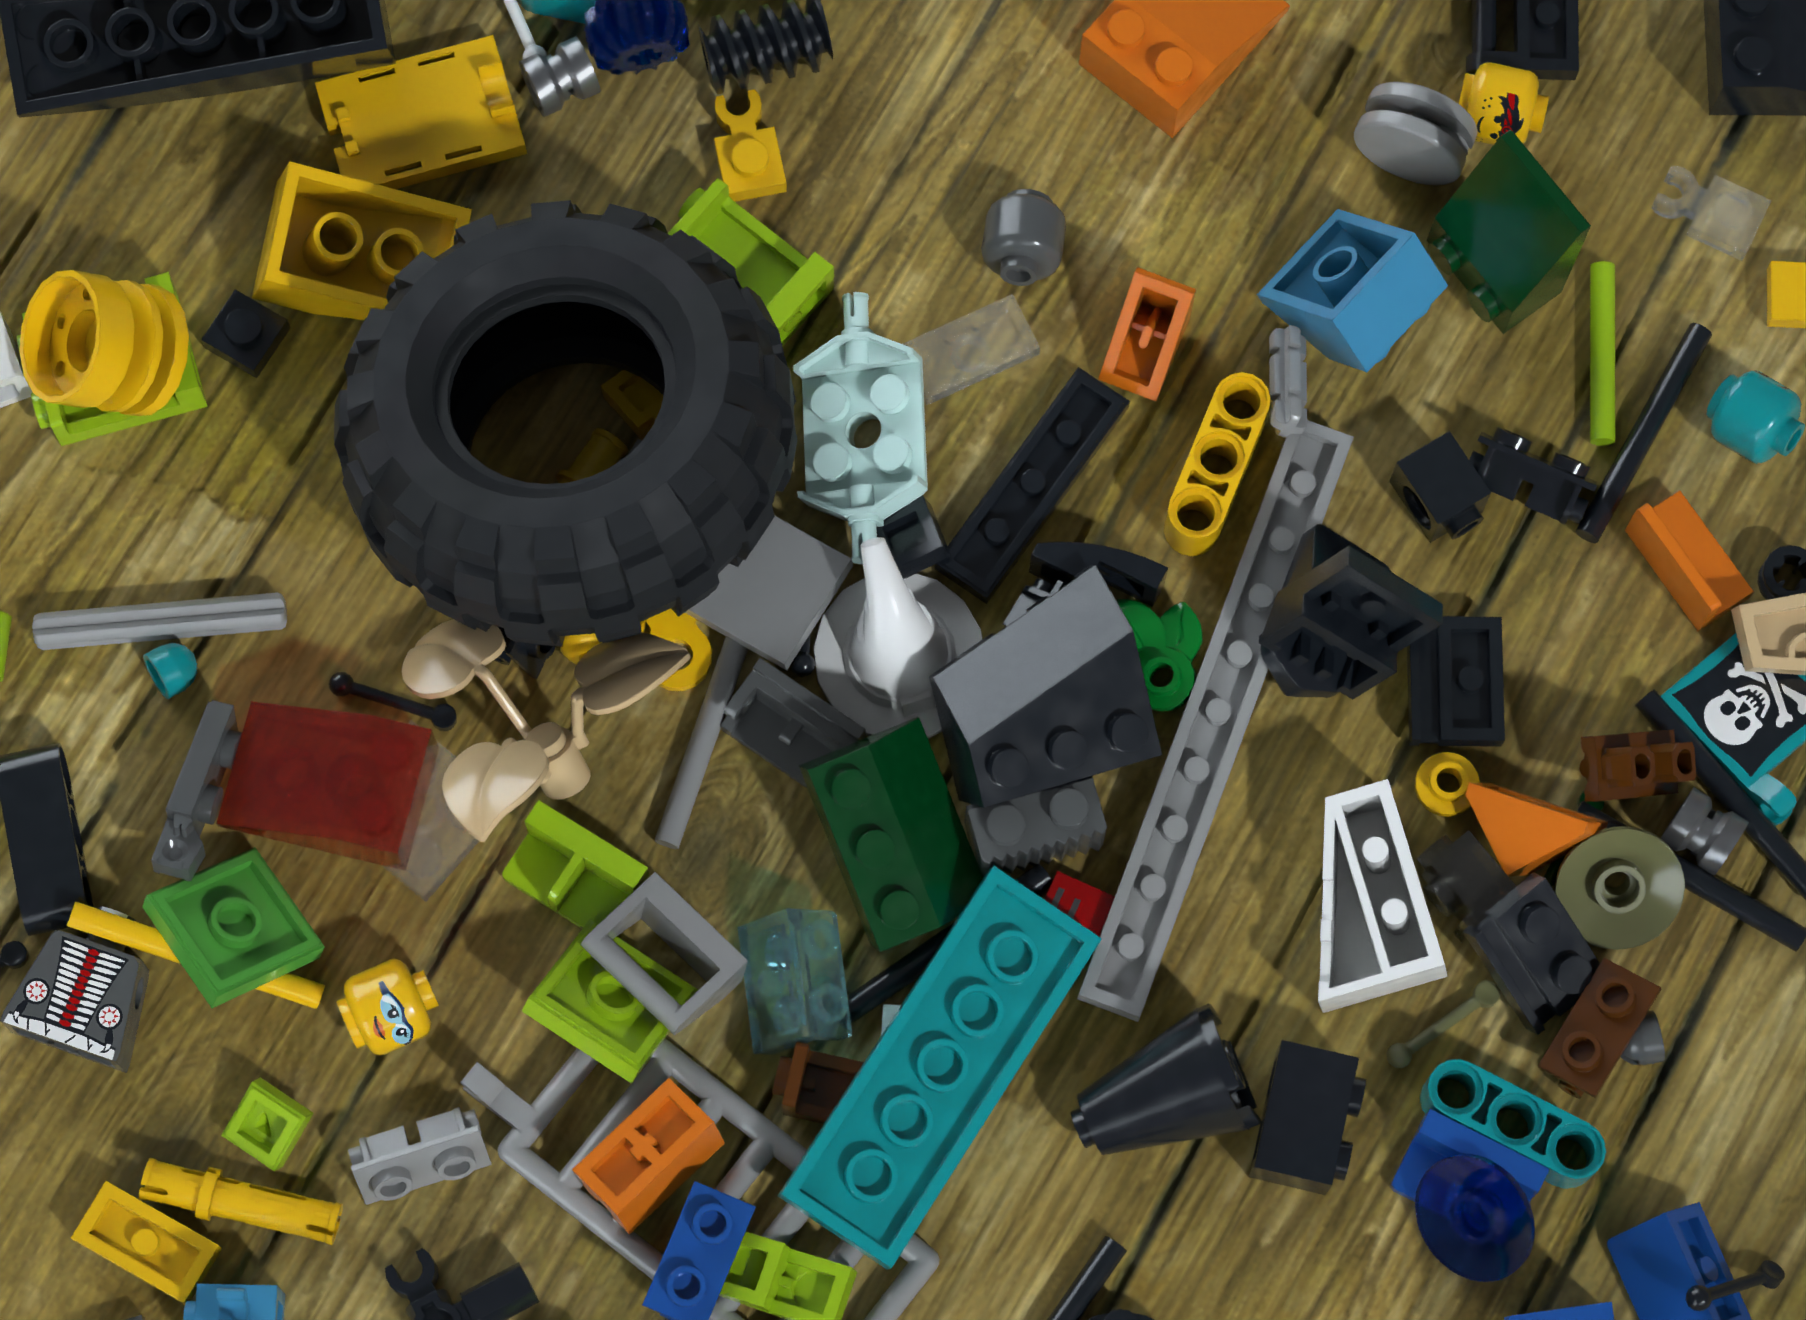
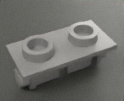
M457 1107L451 1111L416 1121L421 1142L409 1145L404 1126L360 1138V1145L348 1149L352 1163L351 1169L365 1204L368 1205L380 1200H396L407 1195L412 1190L443 1180H458L470 1175L474 1170L492 1165L481 1135L482 1132L475 1110L472 1109L462 1113L460 1107Z

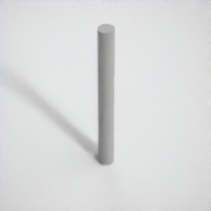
M727 636L725 637L654 840L656 843L672 849H679L721 729L720 725L725 717L723 712L731 700L748 648Z

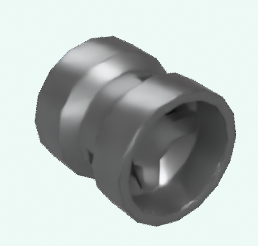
M576 36L559 43L555 56L550 54L544 57L534 54L519 61L526 85L543 117L561 110L564 102L570 99V95L584 100L601 92L590 59Z
M1693 787L1662 834L1661 839L1674 851L1684 850L1685 848L1689 849L1690 853L1696 856L1697 865L1714 876L1737 844L1749 822L1733 811L1722 813L1719 810L1711 809V798Z

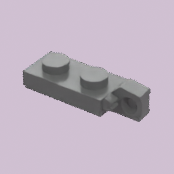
M215 700L207 703L166 807L167 821L151 859L153 871L156 873L191 881L206 856L200 835L205 823L213 825L217 820L223 801V788L220 787L226 769H236L244 747L245 736L243 732L238 731L234 705Z

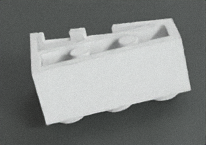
M1382 780L1325 797L1323 900L1320 933L1321 958L1318 1003L1322 1013L1447 977L1443 956L1389 780Z

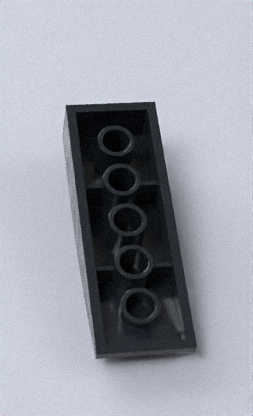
M0 0V18L15 107L19 118L95 111L214 96L396 64L385 0Z

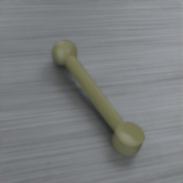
M1490 980L1480 982L1474 988L1473 996L1405 1044L1395 1043L1391 1045L1386 1053L1389 1064L1395 1068L1408 1066L1411 1062L1412 1054L1477 1008H1490L1494 1006L1500 997L1498 985Z

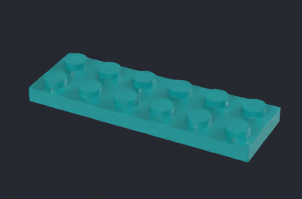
M993 866L990 868L783 1186L778 1197L885 1269H892L1102 938L997 867Z

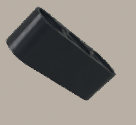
M60 743L0 755V801L17 897L28 936L70 928L67 926L75 901L91 907L94 906L72 784L63 748Z

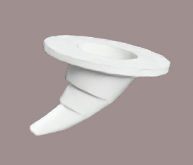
M872 538L860 545L865 578L842 590L822 616L814 645L818 684L829 704L865 728L866 735L868 736L919 717L929 739L942 732L929 676L982 640L981 629L964 600L938 580L919 574L903 579L885 538Z

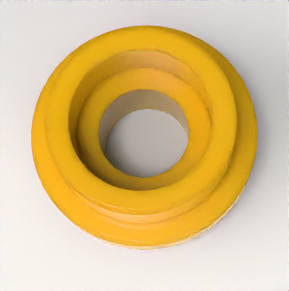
M1442 752L1430 756L1422 763L1415 777V792L1420 803L1428 811L1439 816L1451 817L1462 814L1471 807L1465 794L1469 782L1480 783L1475 767L1465 757L1456 753ZM1443 773L1454 775L1459 782V789L1452 793L1441 790L1437 784V776Z

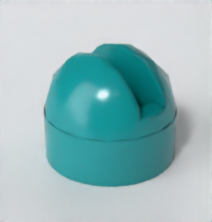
M172 642L161 645L143 655V660L150 677L166 699H170L185 691L194 682L197 674V662L194 653L185 645Z

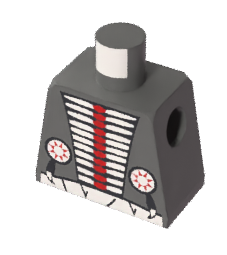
M99 906L98 908L100 910L136 921L134 918L122 912L116 911L114 909L103 906ZM55 930L6 1006L0 1021L11 1033L127 1073L131 1063L147 989L149 969L141 959L124 953L125 945L89 933L87 938L84 939L61 930Z

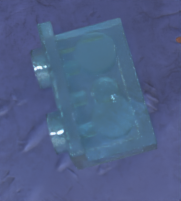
M786 908L737 927L740 952L748 960L744 973V983L753 1054H776L795 1047L796 1041L803 1043L813 1040L841 1041L852 1036L838 921L834 911Z

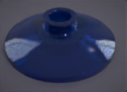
M1454 1154L1432 1165L1421 1178L1415 1197L1417 1224L1426 1245L1444 1266L1464 1278L1479 1282H1492L1508 1277L1525 1263L1531 1253L1535 1238L1534 1216L1523 1189L1503 1167L1479 1155ZM1481 1206L1487 1211L1488 1216L1483 1212Z

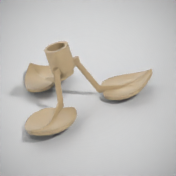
M454 619L441 623L431 629L416 643L414 648L408 651L402 666V677L408 689L421 698H443L462 690L476 675L484 682L524 738V740L516 741L514 738H507L501 746L492 742L477 743L464 750L450 763L444 773L442 790L454 818L474 838L480 842H485L497 824L507 814L522 804L539 786L544 794L551 799H565L579 793L587 785L591 776L590 769L580 752V749L589 744V740L584 732V705L587 711L594 715L610 714L632 705L663 683L691 658L687 649L666 639L643 632L595 645L580 659L574 670V676L581 687L571 695L572 731L560 727V725L554 722L543 723L531 729L494 675L485 667L505 650L506 642L501 630L495 625H492L487 632L479 628L474 630Z

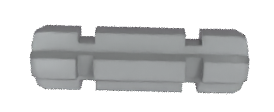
M1289 325L1285 329L1275 328L1269 337V353L1273 354L1269 360L1270 398L1273 400L1270 405V424L1275 427V433L1281 437H1288L1290 434H1301L1307 427V409L1303 408L1307 403V363L1303 362L1306 358V339L1301 335L1299 327Z

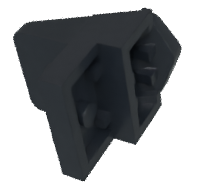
M1317 524L1306 531L1301 537L1282 589L1276 596L1263 633L1259 635L1261 656L1279 688L1286 696L1328 698L1341 692L1353 700L1397 673V656L1400 650L1443 624V604L1392 573L1390 568L1382 561L1324 525Z

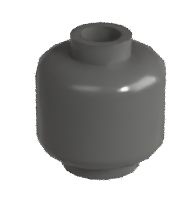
M1019 189L1008 193L1007 196L992 203L986 215L981 247L983 261L994 273L1000 275L1005 282L1012 285L1026 286L1056 272L1062 260L1066 232L1063 212L1053 203L1049 196L1040 191Z

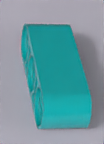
M1461 1059L1447 1060L1435 1068L1422 1086L1420 1103L1425 1115L1429 1109H1432L1549 1168L1544 1181L1553 1186L1563 1189L1576 1188L1587 1182L1604 1163L1606 1155L1605 1141L1600 1132L1590 1123L1471 1062ZM1446 1079L1459 1081L1468 1091V1106L1455 1109L1445 1105L1438 1096V1082ZM1511 1109L1520 1113L1527 1122V1136L1523 1139H1512L1501 1133L1496 1121L1499 1111ZM1569 1139L1581 1145L1586 1153L1587 1162L1585 1168L1572 1170L1561 1164L1556 1155L1557 1142Z

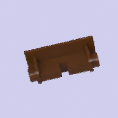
M1603 958L1590 983L1584 989L1538 1064V1068L1561 1079L1558 1086L1567 1094L1580 1099L1585 1092L1596 1098L1662 990L1661 987Z

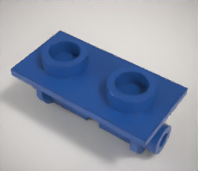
M694 1181L642 1306L659 1312L660 1316L668 1320H709L756 1206Z

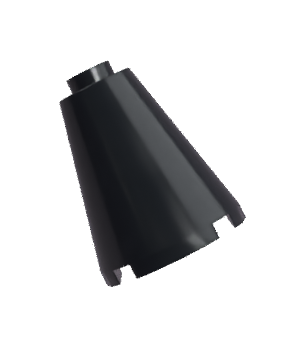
M1206 1004L1193 1010L1077 1094L1080 1108L1070 1113L1075 1129L1085 1148L1096 1144L1100 1153L1107 1155L1245 1131L1262 1124L1261 1118L1253 1110L1257 1108V1105L1232 1043L1220 1038L1216 1026L1222 1024L1211 1004Z

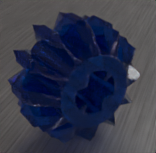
M596 0L595 6L584 13L586 25L584 31L590 55L594 57L598 69L610 71L611 74L620 75L632 71L633 74L637 75L645 69L657 70L658 65L676 60L678 53L683 52L690 45L688 17L684 4L680 0Z

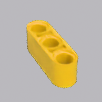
M1239 372L1230 374L1221 380L1215 389L1171 496L1163 530L1168 544L1181 555L1192 557L1203 555L1211 550L1218 541L1263 431L1271 398L1267 386L1260 378L1253 374ZM1231 400H1243L1253 407L1255 414L1250 418H1235L1228 414L1224 404ZM1208 455H1221L1229 460L1233 470L1226 474H1213L1204 468L1201 459ZM1187 510L1200 511L1209 519L1210 526L1199 531L1189 530L1181 524L1178 515Z

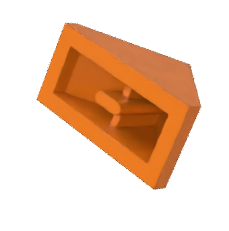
M1137 267L1098 380L1157 401L1189 323L1196 289Z
M1469 782L1465 794L1505 876H1527L1565 856L1574 845L1595 835L1597 831L1607 828L1608 824L1607 821L1493 783Z

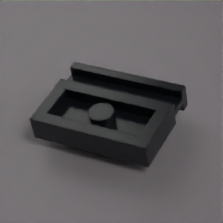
M1443 616L1442 625L1407 646L1409 746H1419L1420 743L1438 744V746L1502 747L1505 741L1502 617Z
M1532 873L1485 912L1487 917L1475 927L1469 925L1462 932L1524 1027L1539 1035L1545 1030L1543 1024L1554 1015L1562 1016L1576 1004L1584 989L1590 983L1600 962L1546 878Z

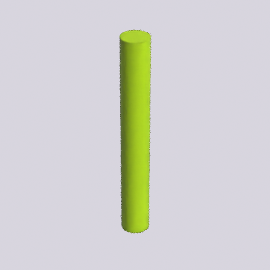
M1607 261L1594 262L1590 265V443L1596 446H1609L1615 443V264Z

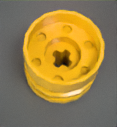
M76 270L57 271L40 284L29 301L21 326L19 351L23 375L33 394L47 403L79 408L96 407L101 411L120 412L121 414L131 416H150L167 405L180 385L187 363L189 333L185 312L176 296L161 286L138 284L130 280L114 281L107 276Z

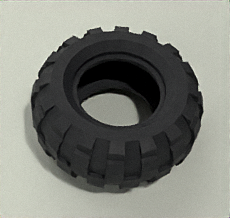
M571 200L531 203L532 217L497 226L493 215L489 214L455 229L454 246L434 259L422 251L394 277L395 281L389 286L386 295L388 304L384 309L371 308L346 359L344 369L347 374V390L339 391L335 403L334 446L344 476L343 486L371 549L397 581L408 587L414 585L424 595L427 606L474 630L479 628L487 632L492 625L502 627L507 638L515 642L562 647L564 637L567 635L595 633L599 642L606 643L641 634V621L670 608L679 617L717 589L720 583L718 574L728 564L739 567L741 562L747 559L775 517L772 504L776 491L783 492L791 478L798 440L794 421L796 398L779 330L761 297L748 286L742 288L737 280L735 267L693 235L690 237L680 229L671 236L667 234L666 226L657 218L650 217L644 212L614 204H609L603 215L583 214L576 204L571 203ZM579 363L609 365L643 378L663 395L661 409L654 425L642 442L630 454L610 468L587 478L555 484L523 482L505 477L487 468L470 453L476 431L491 406L507 390L525 378L546 369Z

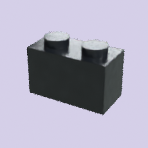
M1285 1040L1280 1042L1273 1062L1261 1117L1262 1124L1259 1127L1249 1173L1250 1178L1326 1195L1329 1191L1333 1179L1345 1180L1353 1142L1342 1140L1347 1115L1358 1117L1366 1086V1079L1355 1077L1359 1061L1358 1057Z

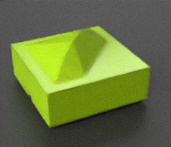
M260 1077L251 1082L221 1136L275 1172L284 1166L314 1113Z

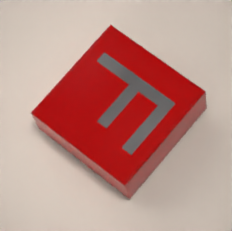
M1057 871L1044 900L1100 937L1115 896Z

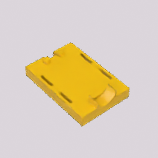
M493 35L400 59L393 65L360 70L315 82L329 135L342 133L345 146L333 149L340 175L399 189L527 154L515 105L511 98L502 60L500 59Z

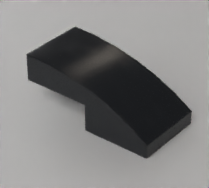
M1081 542L1037 543L1031 554L1029 573L1053 585L1058 580L1063 581L1067 585L1074 580L1073 577L1089 565L1094 564L1097 566L1106 584L1152 607L1164 587L1168 567L1146 557L1108 546Z

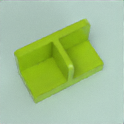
M540 800L537 801L524 821L528 834L502 872L503 879L507 883L581 929L590 919L598 924L602 922L650 877L647 866Z

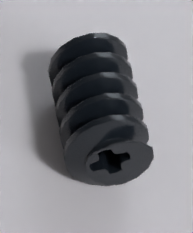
M784 0L781 19L777 18L768 4L759 6L756 25H754L744 9L735 11L733 30L729 29L720 15L712 16L709 35L707 36L698 24L707 72L711 85L717 95L724 93L726 75L732 74L741 89L748 88L751 69H756L764 83L768 84L772 83L774 64L780 63L790 79L796 77L798 59L804 58L813 73L820 72L822 53L827 52L833 60L832 44L821 0H806L804 14H802L793 0Z

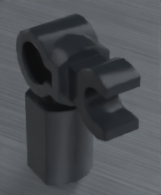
M423 1248L416 1251L423 1267L422 1274L416 1281H402L401 1276L392 1264L385 1268L386 1279L393 1291L401 1298L410 1301L406 1308V1313L410 1320H507L540 1302L519 1262L460 1293L462 1300L453 1304L447 1290L436 1289L439 1278L438 1267L432 1256Z

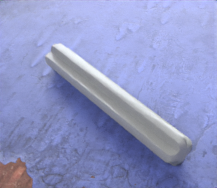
M277 592L43 612L33 617V638L39 649L50 650L282 630L287 624V606L283 595Z

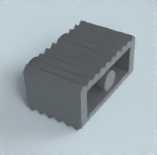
M1092 776L985 808L972 804L967 805L964 821L971 849L983 878L993 866L1001 871L1005 870L1013 874L1016 867L1025 871L1028 864L1035 866L1043 861L1049 865L1053 857L1062 861L1066 854L1074 858L1078 851L1086 855L1090 848L1099 852L1107 829Z

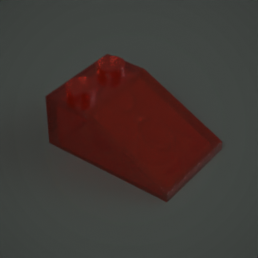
M251 701L216 824L218 827L406 871L439 746L432 729L368 714Z

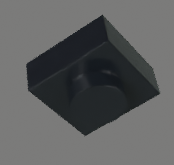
M235 289L201 341L205 349L253 377L258 378L291 327L288 319Z
M923 495L886 518L884 526L877 527V537L885 538L903 579L951 556L933 508Z

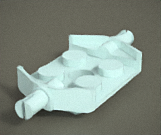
M853 292L854 297L850 293L842 296L844 330L841 331V335L835 336L793 365V371L802 379L806 492L797 491L798 498L809 507L848 522V526L851 527L852 562L863 564L860 545L869 539L877 538V527L884 526L886 518L921 497L928 490L923 359L913 348L876 335L869 329V295L863 292ZM867 420H879L881 423V433L878 440L867 448L855 447L854 434L858 426Z

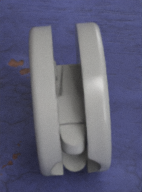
M1386 82L1376 86L1371 91L1365 105L1366 113L1360 117L1354 131V141L1361 153L1381 169L1415 183L1445 185L1457 180L1465 166L1468 149H1472L1478 133L1477 125L1472 116L1451 98L1421 85L1407 82Z

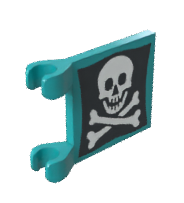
M1735 633L1663 693L1661 697L1741 786L1773 825H1779L1791 815L1797 801L1794 794L1784 784L1769 775V773L1806 742V675L1745 671L1737 634Z

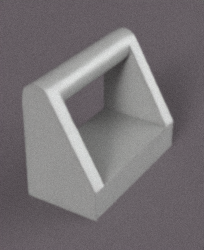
M656 872L600 922L580 944L673 1035L678 1034L719 1003L740 984L748 960ZM641 919L707 983L681 1006L612 939Z

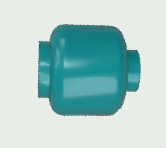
M1757 370L1745 372L1739 377L1734 374L1728 376L1715 391L1706 412L1707 417L1712 420L1711 433L1714 439L1755 464L1767 462L1777 453L1787 456L1796 447L1805 430V424L1799 421L1802 405L1799 396L1794 391Z

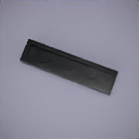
M1078 367L949 543L948 549L951 556L936 563L935 570L987 604L1126 413L1130 401Z

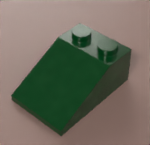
M1510 129L1500 136L1436 215L1427 237V242L1429 243L1428 250L1440 270L1447 275L1454 273L1468 290L1467 299L1475 313L1485 322L1493 321L1504 334L1562 292L1591 225Z

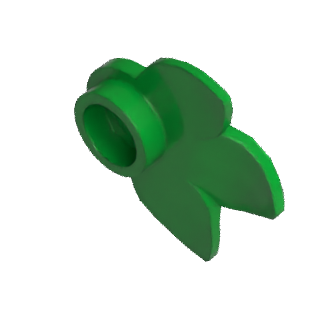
M1116 599L1134 632L1151 709L1171 711L1179 708L1189 700L1196 681V673L1192 661L1203 642L1202 627L1196 614L1186 602H1180L1165 611L1159 618L1149 607L1138 601ZM1168 668L1173 670V679L1167 686L1156 687L1152 684L1153 675L1159 669Z

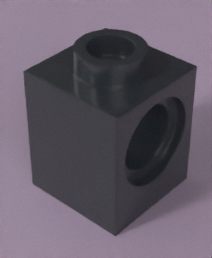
M1450 431L1396 462L1389 481L1430 543L1446 533L1452 539L1459 538L1479 525L1484 519L1481 513L1491 495V491Z

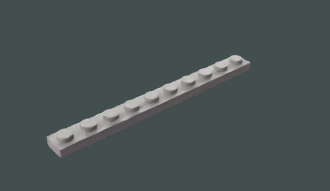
M1307 420V427L1303 433L1290 434L1286 437L1100 936L1102 940L1095 949L1077 998L1080 1001L1137 1022L1140 1019L1268 672V667L1261 656L1259 635L1263 633L1276 596L1282 589L1301 537L1315 525H1322L1354 438L1351 435Z

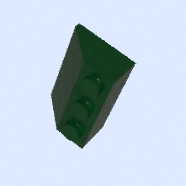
M919 717L799 765L871 946L882 952L935 930L961 914L983 880V876Z

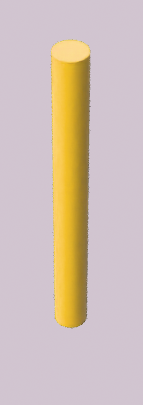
M75 901L67 923L68 927L181 964L157 928ZM287 973L255 989L317 1009L325 985Z

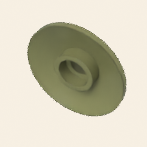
M1618 826L1599 830L1595 835L1577 843L1569 850L1557 871L1554 892L1587 943L1600 948L1619 950L1643 945L1658 937L1670 926L1683 902L1685 879L1676 854L1665 841L1655 834L1640 828ZM1624 872L1627 874L1626 880L1620 886L1608 887L1605 885V879L1612 873Z

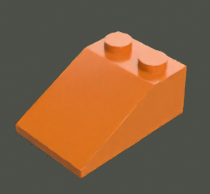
M1114 0L1082 34L1079 65L1173 139L1288 12L1290 5L1284 0Z

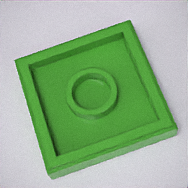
M256 847L195 873L191 881L181 879L146 895L142 905L148 917L211 1008L320 959L325 948Z

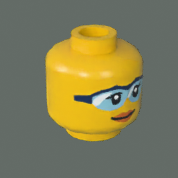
M390 959L347 979L344 984L345 998L336 1001L356 1048L359 1049L366 1045L372 1053L379 1056L386 1055L427 1036L431 1030V1020L427 1011L439 1006L424 970L411 975L406 964L398 959Z

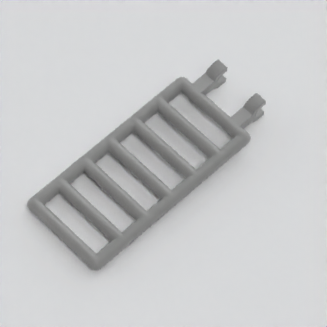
M666 1038L652 1055L649 1063L561 1172L557 1171L532 1151L530 1146L598 1064V1061L576 1048L531 1105L505 1086L478 1062L460 1082L464 1086L463 1090L512 1127L498 1146L497 1152L501 1160L652 1280L663 1254L634 1231L629 1235L616 1222L607 1209L580 1189L583 1184L572 1169L668 1078L672 1076L699 1097L701 1102L698 1106L714 1121L715 1125L723 1116L753 1140L716 1186L715 1190L740 1200L773 1157L793 1172L807 1151L806 1148ZM787 1203L761 1236L788 1245L809 1217ZM913 1234L900 1257L908 1262L864 1320H897L937 1269L940 1261L938 1253L915 1234ZM841 1240L827 1260L854 1268L864 1254L844 1240ZM721 1296L718 1297L709 1320L745 1319L735 1312L740 1303Z

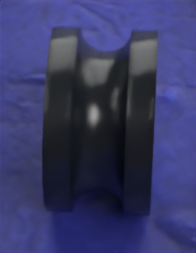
M1787 545L1779 547L1769 554L1758 572L1757 580L1760 593L1766 600L1806 593L1805 549ZM1784 563L1795 566L1792 574L1800 571L1803 575V579L1798 582L1794 590H1786L1782 587L1785 580L1779 583L1775 581L1774 575L1779 572Z

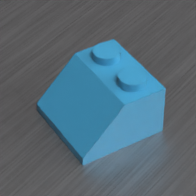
M1337 209L1257 295L1264 305L1288 325L1299 327L1301 335L1328 359L1368 372L1376 363L1387 356L1390 348L1406 330L1427 313L1431 304L1447 288L1448 284L1414 232Z

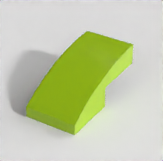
M745 1232L719 1296L787 1320H842L857 1271L850 1266L791 1249L785 1243Z

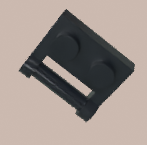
M1472 0V53L1466 57V73L1475 75L1476 70L1481 64L1491 62L1532 71L1538 79L1576 80L1579 72L1578 0H1514V52L1496 51V0Z

